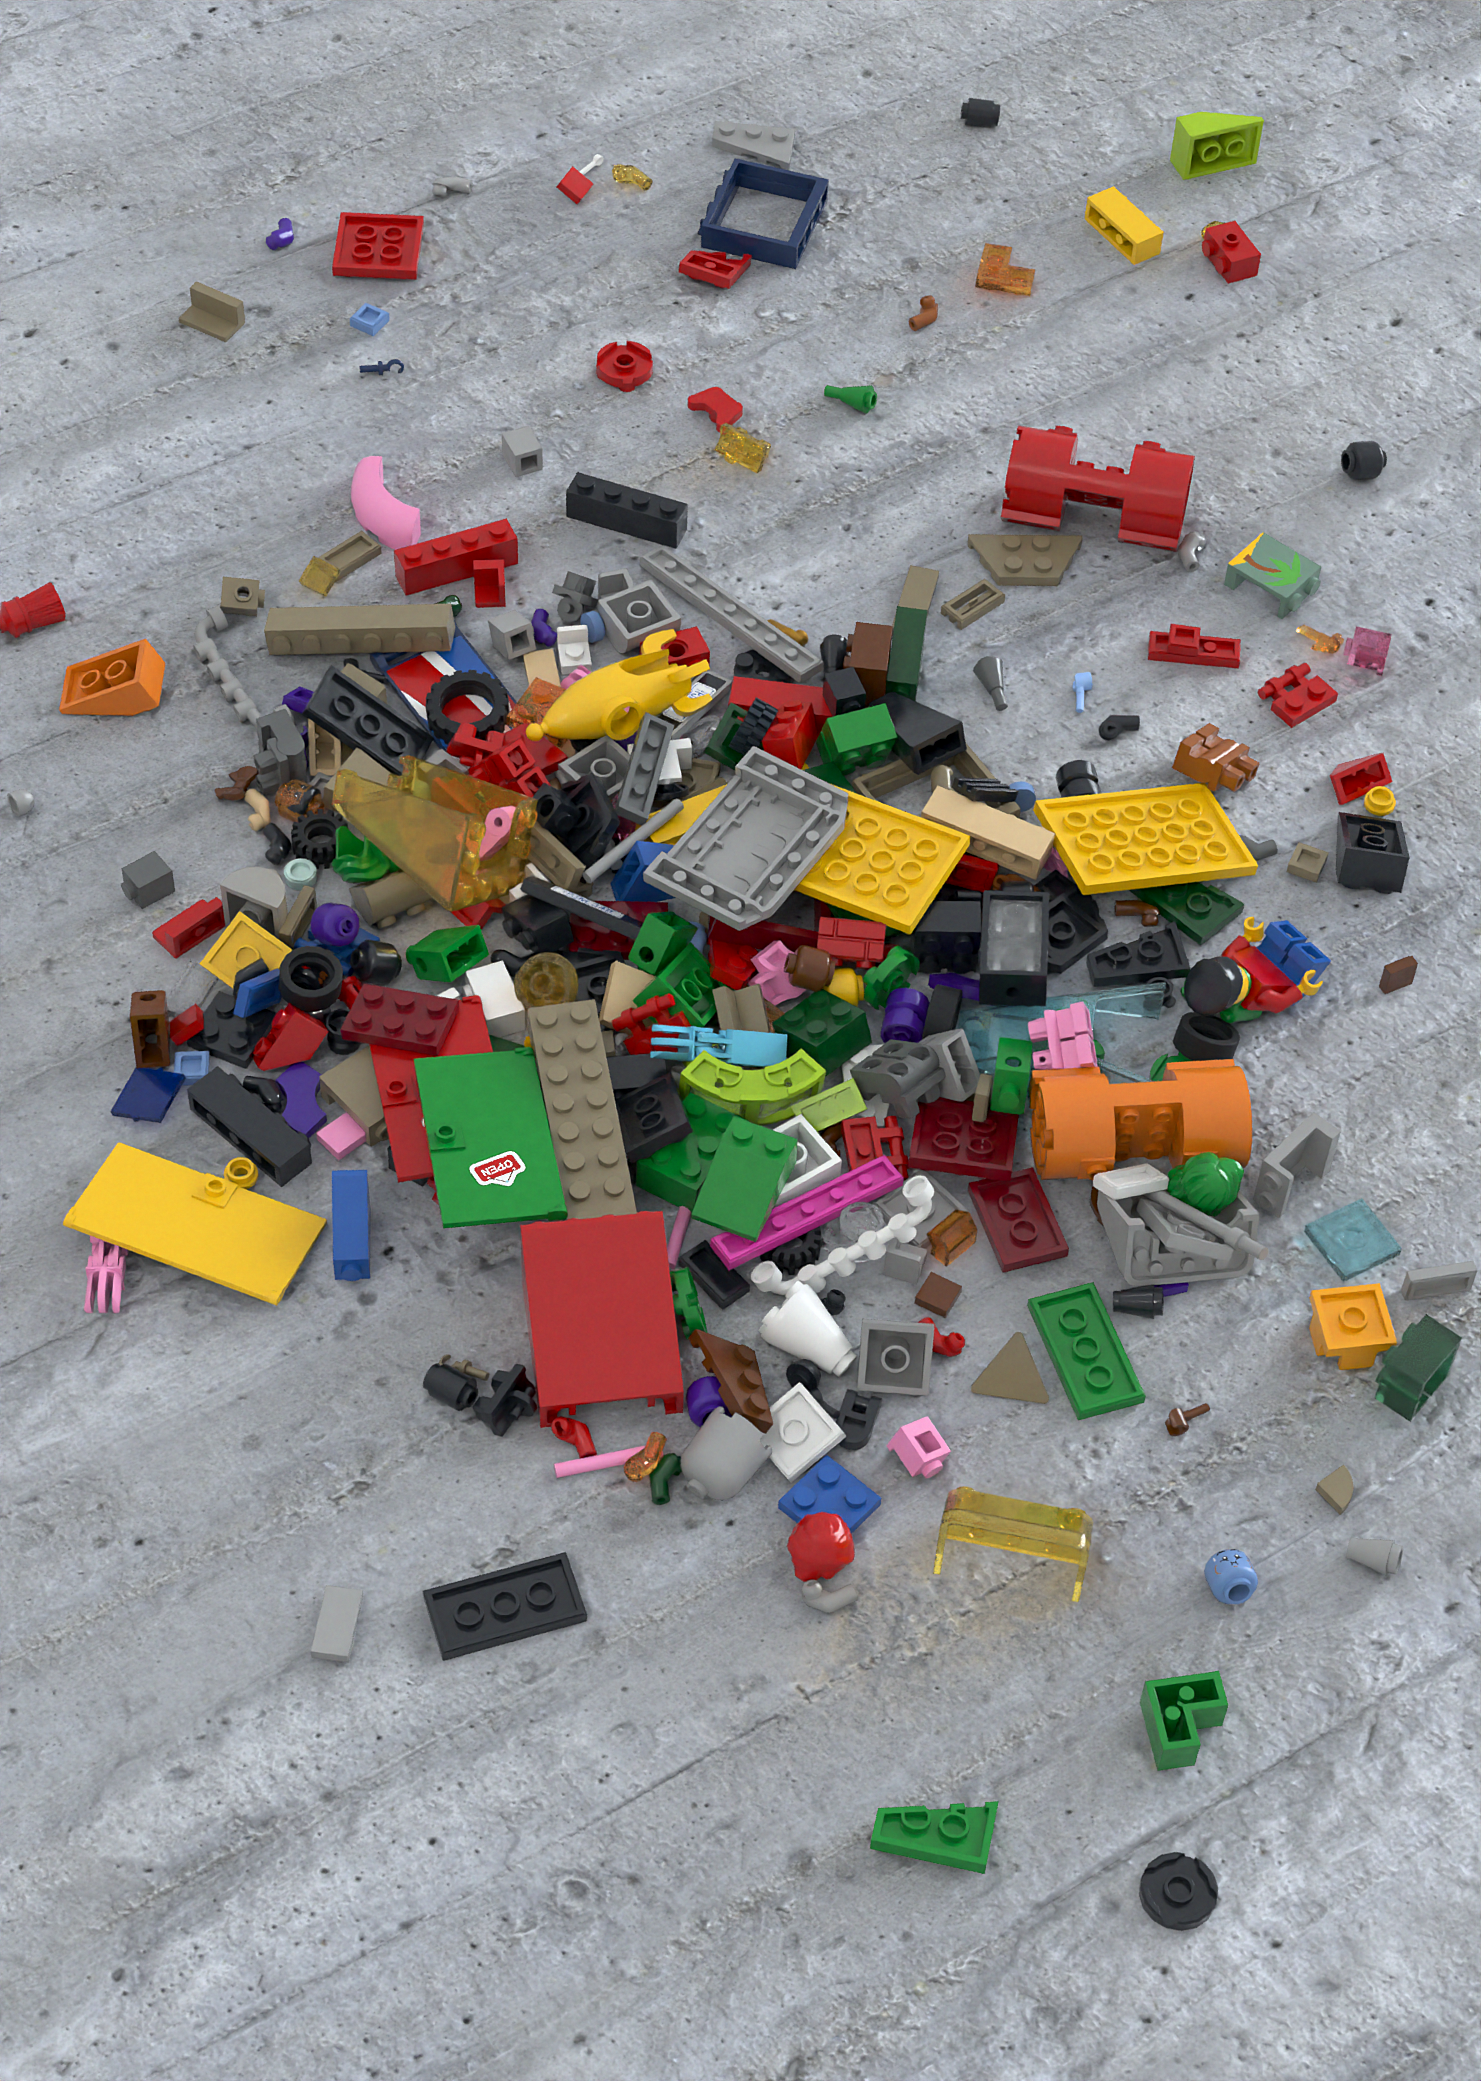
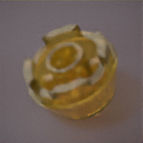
M544 952L532 956L523 964L515 976V995L518 1001L522 1002L527 1012L528 1008L571 1003L575 1001L578 995V977L573 965L565 957L556 953Z

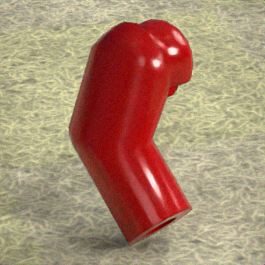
M930 1317L923 1318L918 1322L934 1324L932 1352L948 1357L957 1356L962 1352V1348L965 1346V1339L960 1333L951 1332L948 1336L940 1334Z
M563 1416L553 1420L551 1424L553 1434L558 1439L575 1445L579 1458L597 1455L586 1424Z

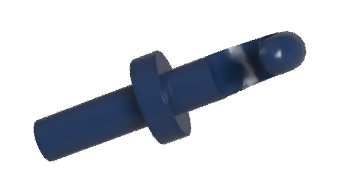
M392 359L387 364H382V361H378V365H361L359 369L360 373L378 372L379 375H383V372L390 371L392 365L398 364L401 366L398 373H402L404 364L399 359Z

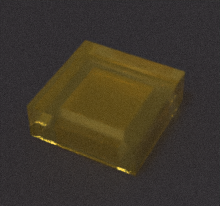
M313 556L298 582L326 597L341 571L337 567Z

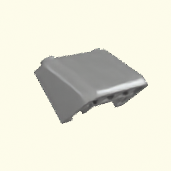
M1098 1190V1211L1119 1272L1126 1282L1132 1286L1140 1287L1151 1284L1161 1285L1236 1278L1245 1275L1253 1266L1255 1257L1245 1251L1237 1252L1234 1250L1230 1262L1185 1251L1184 1255L1172 1253L1164 1248V1243L1154 1231L1145 1225V1221L1136 1210H1131V1197L1113 1200ZM1240 1191L1235 1201L1222 1210L1218 1216H1210L1230 1228L1238 1227L1250 1235V1239L1257 1241L1260 1214ZM1196 1224L1194 1225V1227H1197V1228H1199V1229H1201V1230H1203V1231H1207V1230H1205V1229H1203V1228L1197 1226ZM1216 1236L1215 1243L1225 1244V1240Z

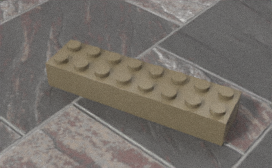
M595 999L528 1008L529 1038L531 1048L534 1050L535 1063L562 1191L568 1211V1217L563 1219V1221L570 1218H596L608 1214H636L637 1210Z

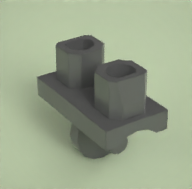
M568 571L563 586L554 585L552 593L564 597L560 600L557 608L558 615L562 620L571 623L577 622L584 613V605L596 608L599 599L591 596L597 581Z

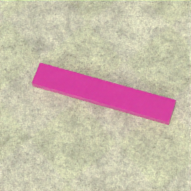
M883 1155L773 1208L756 1242L726 1231L711 1238L710 1247L727 1269L731 1270L903 1186L904 1178L888 1158Z

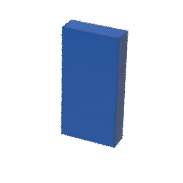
M274 969L241 983L233 1014L245 1018L280 1003L282 998L278 989L280 969Z

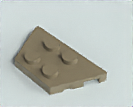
M968 534L967 545L970 549L974 548L980 555V563L991 572V577L998 586H1058L1063 578L1064 571L1068 570L1074 554L1081 548L1082 535Z

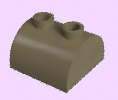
M407 864L396 872L385 873L378 880L363 882L349 888L353 901L363 919L369 925L377 923L378 928H383L397 922L395 915L405 910L408 916L426 910L424 903L432 898L430 881L423 864Z

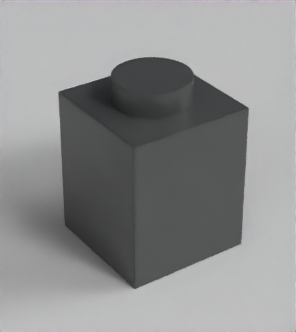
M156 851L121 868L124 881L121 883V888L125 896L129 900L134 899L142 909L175 892L172 870Z

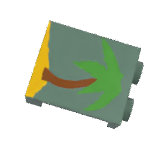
M1263 532L1228 563L1224 585L1234 590L1244 580H1249L1281 600L1277 617L1283 619L1291 611L1295 612L1308 595L1312 596L1316 593L1321 583L1319 580L1321 566Z

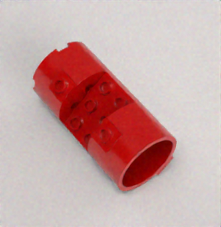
M1018 426L1016 434H1019L1018 440L1014 439L1004 487L1008 499H1003L1001 520L1003 522L1060 531L1067 502H1078L1122 510L1118 542L1177 552L1187 507L1195 456L1166 451V449L1160 448V443L1143 441V445L1136 444L1129 474H1124V469L1114 466H1106V470L1095 469V464L1085 461H1077L1075 465L1078 435L1077 433H1072L1073 429L1070 427L1055 426V430H1043Z

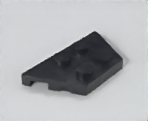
M593 773L582 776L577 781L561 784V789H559L583 813L565 838L558 836V839L585 866L584 872L601 859L620 824V820L601 778ZM582 875L580 882L586 884L587 881Z
M1077 884L1049 903L1047 970L1061 974L1108 939V929L1104 919L1099 916V907L1096 900L1092 899L1091 894L1083 895Z
M579 947L578 952L560 951L558 949L550 953V960L569 1003L595 999L599 1018L611 964L615 961L626 964L621 952L612 950L595 951L591 948ZM600 1024L601 1032L613 1030V1032L615 1031L614 1029H611Z

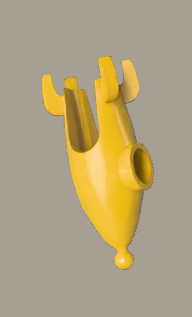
M674 629L651 634L645 638L641 645L642 655L630 657L602 667L571 684L555 700L540 725L533 723L527 727V738L535 742L542 739L544 734L569 740L598 739L608 735L613 740H623L632 736L638 730L641 718L646 712L657 716L672 706L674 712L679 716H691L704 709L713 700L709 693L696 698L687 697L691 692V678L710 669L707 659L689 667L686 665L678 666L675 663L669 665V649L661 650V646L676 638L677 635ZM626 707H630L628 713L625 711Z

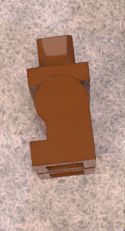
M1208 723L1196 731V734L1193 733L1180 742L1172 768L1198 782L1208 783L1207 788L1214 792L1222 786L1235 792L1240 789L1244 779L1250 782L1256 776L1260 763L1247 756L1250 747L1243 743L1238 745V743L1231 739L1224 740L1217 736L1220 728L1211 723Z

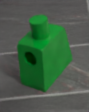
M672 911L648 913L628 959L638 965V970L656 976L691 942L698 927Z
M479 925L438 929L415 945H410L406 950V960L409 964L413 965L416 976L420 980L439 982L454 981L489 955Z
M999 1037L990 1110L1024 1114L1032 1055V1041ZM1007 1060H1018V1067L1007 1065Z

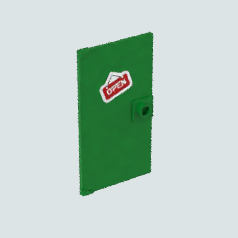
M531 1047L515 1048L512 1051L414 1059L415 1074L443 1229L548 1219V1221L566 1219L568 1211L562 1191L535 1063L534 1050Z

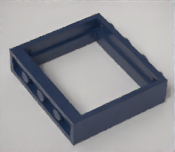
M735 158L730 169L724 172L722 185H718L716 188L714 201H710L707 206L705 219L700 220L698 235H701V247L743 257V254L752 255L753 260L796 269L828 201L829 179ZM739 187L806 202L788 242L720 226Z

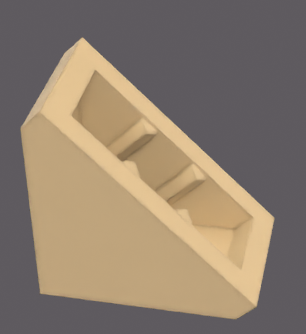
M308 718L310 776H316L318 772L334 775L354 750Z

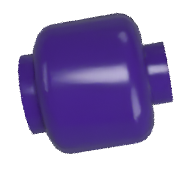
M331 902L319 906L313 913L310 922L311 932L316 940L322 944L336 947L347 946L352 943L357 937L360 928L359 917L350 906Z
M716 1376L699 1378L692 1382L687 1389L688 1413L691 1421L698 1427L703 1425L711 1412L717 1407H723L725 1411L723 1414L730 1418L732 1417L718 1392L721 1384Z

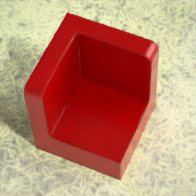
M504 559L473 560L475 606L477 608L506 607Z

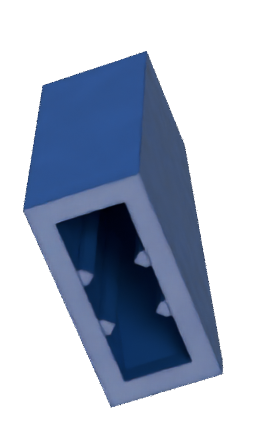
M636 841L610 883L615 900L658 902L674 899L675 897L650 885L643 879V872L662 851L668 853L674 845Z
M367 1170L332 1171L333 1265L335 1280L357 1281L359 1279H370L371 1207Z

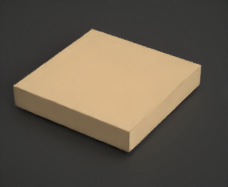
M618 961L612 963L600 1011L599 1023L614 1029L612 1020L621 1016V1012L631 1007L637 1008V1005L632 1000L655 976ZM648 1018L642 1020L645 1027L653 1024ZM628 1028L619 1031L627 1035L633 1034Z

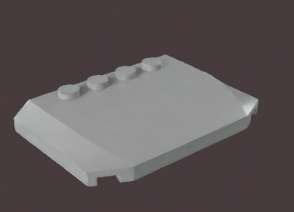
M755 746L735 766L736 775L673 848L668 853L662 851L643 872L645 882L739 931L771 917L842 833L845 827L848 806L847 792Z

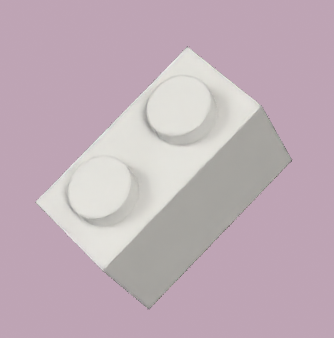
M503 961L465 972L466 985L461 986L463 997L473 995L481 997L485 1021L490 1035L503 1037L525 1030V1009Z

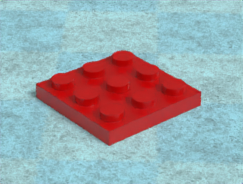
M341 212L332 264L333 276L417 280L424 216Z

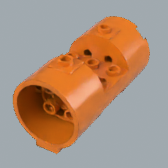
M1234 1059L1166 1063L1162 1081L1109 1084L1106 1075L1100 1073L1099 1067L1032 1070L1028 1088L1030 1096L1029 1108L1036 1110H1032L1030 1138L1036 1173L1041 1175V1180L1077 1178V1180L1089 1179L1093 1181L1094 1175L1112 1171L1115 1161L1121 1162L1129 1158L1139 1157L1154 1160L1162 1156H1168L1172 1168L1178 1165H1185L1189 1158L1204 1152H1212L1218 1158L1234 1159L1240 1163L1242 1168H1245L1249 1163L1252 1148L1250 1094L1245 1074L1240 1066H1235Z

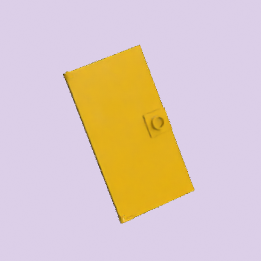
M120 1142L114 1147L78 1201L66 1214L63 1221V1226L276 1306L283 1298L286 1289L327 1224V1219L241 1188L238 1184L209 1173L198 1172Z

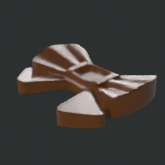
M245 766L238 771L230 773L229 777L235 781L233 787L216 788L214 791L219 800L224 798L230 801L243 799L248 791V786L256 779L255 776L259 774L258 770L252 766Z

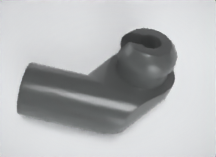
M1239 835L1255 861L1276 855L1278 852L1277 845L1272 839L1258 844L1246 836Z

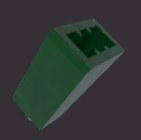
M897 606L885 695L895 692L916 701L928 610Z

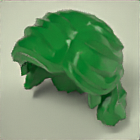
M1212 1152L1200 1153L1189 1158L1185 1165H1178L1168 1172L1169 1183L1166 1191L1173 1197L1206 1215L1216 1217L1235 1201L1244 1170L1240 1163L1234 1159L1218 1158Z

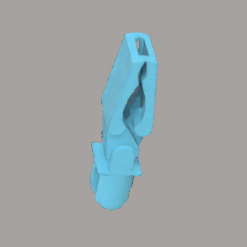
M652 1025V1032L679 1034L678 1039L651 1038V1045L678 1048V1053L651 1051L650 1058L692 1062L705 1050L718 1060L734 1066L765 1068L786 1060L787 1034L732 1029L719 1030V1034L713 1033L712 1028ZM712 1044H718V1048H712Z

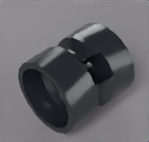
M1074 760L1064 764L1056 772V782L1061 794L1060 798L1102 793L1098 785L1096 769L1089 761Z

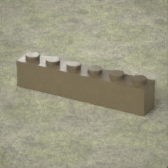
M451 604L286 607L269 609L264 633L269 655L451 651L455 633V622Z

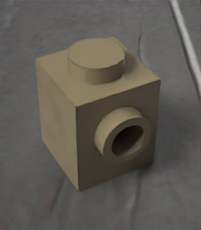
M223 576L220 604L223 613L257 617V608H264L265 590L259 589L260 580Z

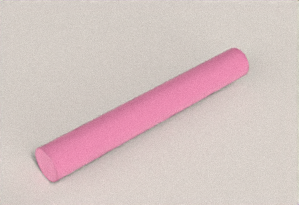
M684 1206L679 1207L667 1245L669 1268L672 1269L676 1267L691 1218V1211Z
M660 1442L556 1463L554 1464L556 1478L605 1469L662 1457L663 1449Z

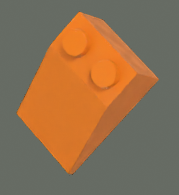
M145 638L68 666L59 711L62 714L133 716L144 711H150L159 706L166 663Z

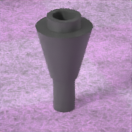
M993 656L983 657L974 666L973 672L992 696L996 710H1005L1008 704L1003 693V661Z

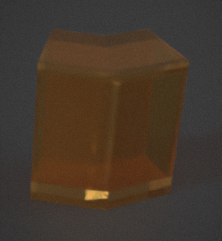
M955 1209L926 1234L932 1245L931 1255L946 1267L976 1242L978 1229L970 1212Z

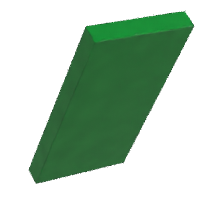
M1094 1282L1028 1299L1027 1307L1078 1421L1145 1402L1146 1395Z

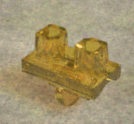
M728 423L722 424L720 427V438L715 451L724 455V460L730 464L737 462L755 473L762 471L763 463L768 458L771 444L763 439L757 440L748 435L747 431L741 427L735 428Z

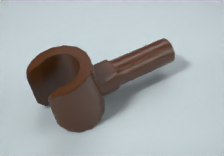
M1205 1403L1186 1411H1182L1180 1408L1172 1409L1169 1413V1418L1165 1421L1170 1436H1179L1187 1432L1189 1429L1187 1421L1209 1412V1405Z

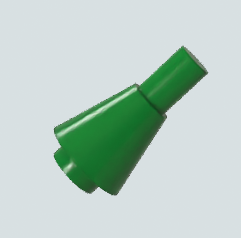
M827 385L824 389L825 397L840 399L864 414L874 409L877 403V393L872 385L843 388Z

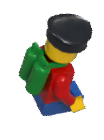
M1251 916L1244 921V935H1239L1229 944L1221 956L1211 959L1204 958L1191 968L1184 985L1185 1000L1194 1012L1203 1016H1213L1220 1013L1222 1020L1227 1023L1257 1019L1261 1016L1262 1011L1280 1013L1298 1003L1305 995L1312 996L1318 992L1323 981L1315 985L1314 983L1330 964L1331 960L1313 943H1305L1307 938L1288 920L1270 922L1264 931V922L1258 927L1253 928L1254 917ZM1263 935H1266L1263 941L1261 942L1260 946L1255 947L1250 945V942H1259L1260 940H1262Z

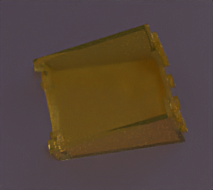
M410 755L400 757L399 763L404 765L402 776L389 774L387 786L357 776V772L349 769L337 771L331 805L446 910L452 912L509 895V890L515 888L525 879L524 869L526 859L531 851L530 838L532 827L537 820L536 807L538 799ZM505 806L516 807L508 842L491 859L480 861L479 851L481 841L486 833L485 822L488 813L495 808Z

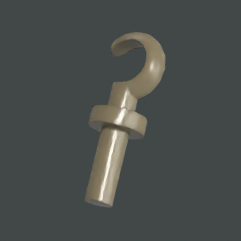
M449 1354L444 1355L439 1360V1364L443 1365L451 1356ZM469 1360L456 1361L451 1365L467 1375L484 1381L489 1379L490 1374L488 1372L472 1367V1362Z

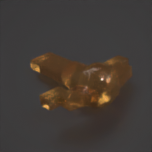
M1305 624L1297 628V632L1316 641L1311 648L1314 651L1320 650L1323 653L1333 654L1344 643V639L1339 633H1335L1330 637Z

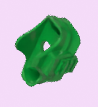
M369 819L364 823V841L357 838L346 826H340L336 829V859L332 861V867L334 872L340 875L344 882L356 884L378 880L384 876L388 869L390 873L396 872L408 862L406 858L410 857V852L403 846L401 835L397 831L396 822L385 823L379 826L374 820Z

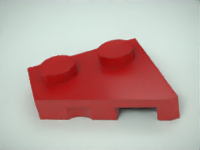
M691 250L679 263V273L688 275L695 280L712 283L719 288L730 289L751 265L752 255L743 254L742 260L726 259L725 252L708 253Z

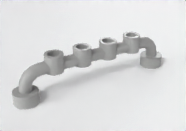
M217 605L206 610L207 617L196 626L194 636L197 644L193 645V648L200 662L207 659L210 661V664L206 665L212 680L216 682L222 679L224 682L220 685V689L226 701L236 700L237 704H234L233 708L240 722L248 719L257 727L256 719L262 716L259 714L251 697L247 696L240 680L237 677L235 678L224 657L220 656L213 640L207 636V632L211 628L215 632L228 628L226 617ZM286 704L273 709V712L286 709L295 724V720Z

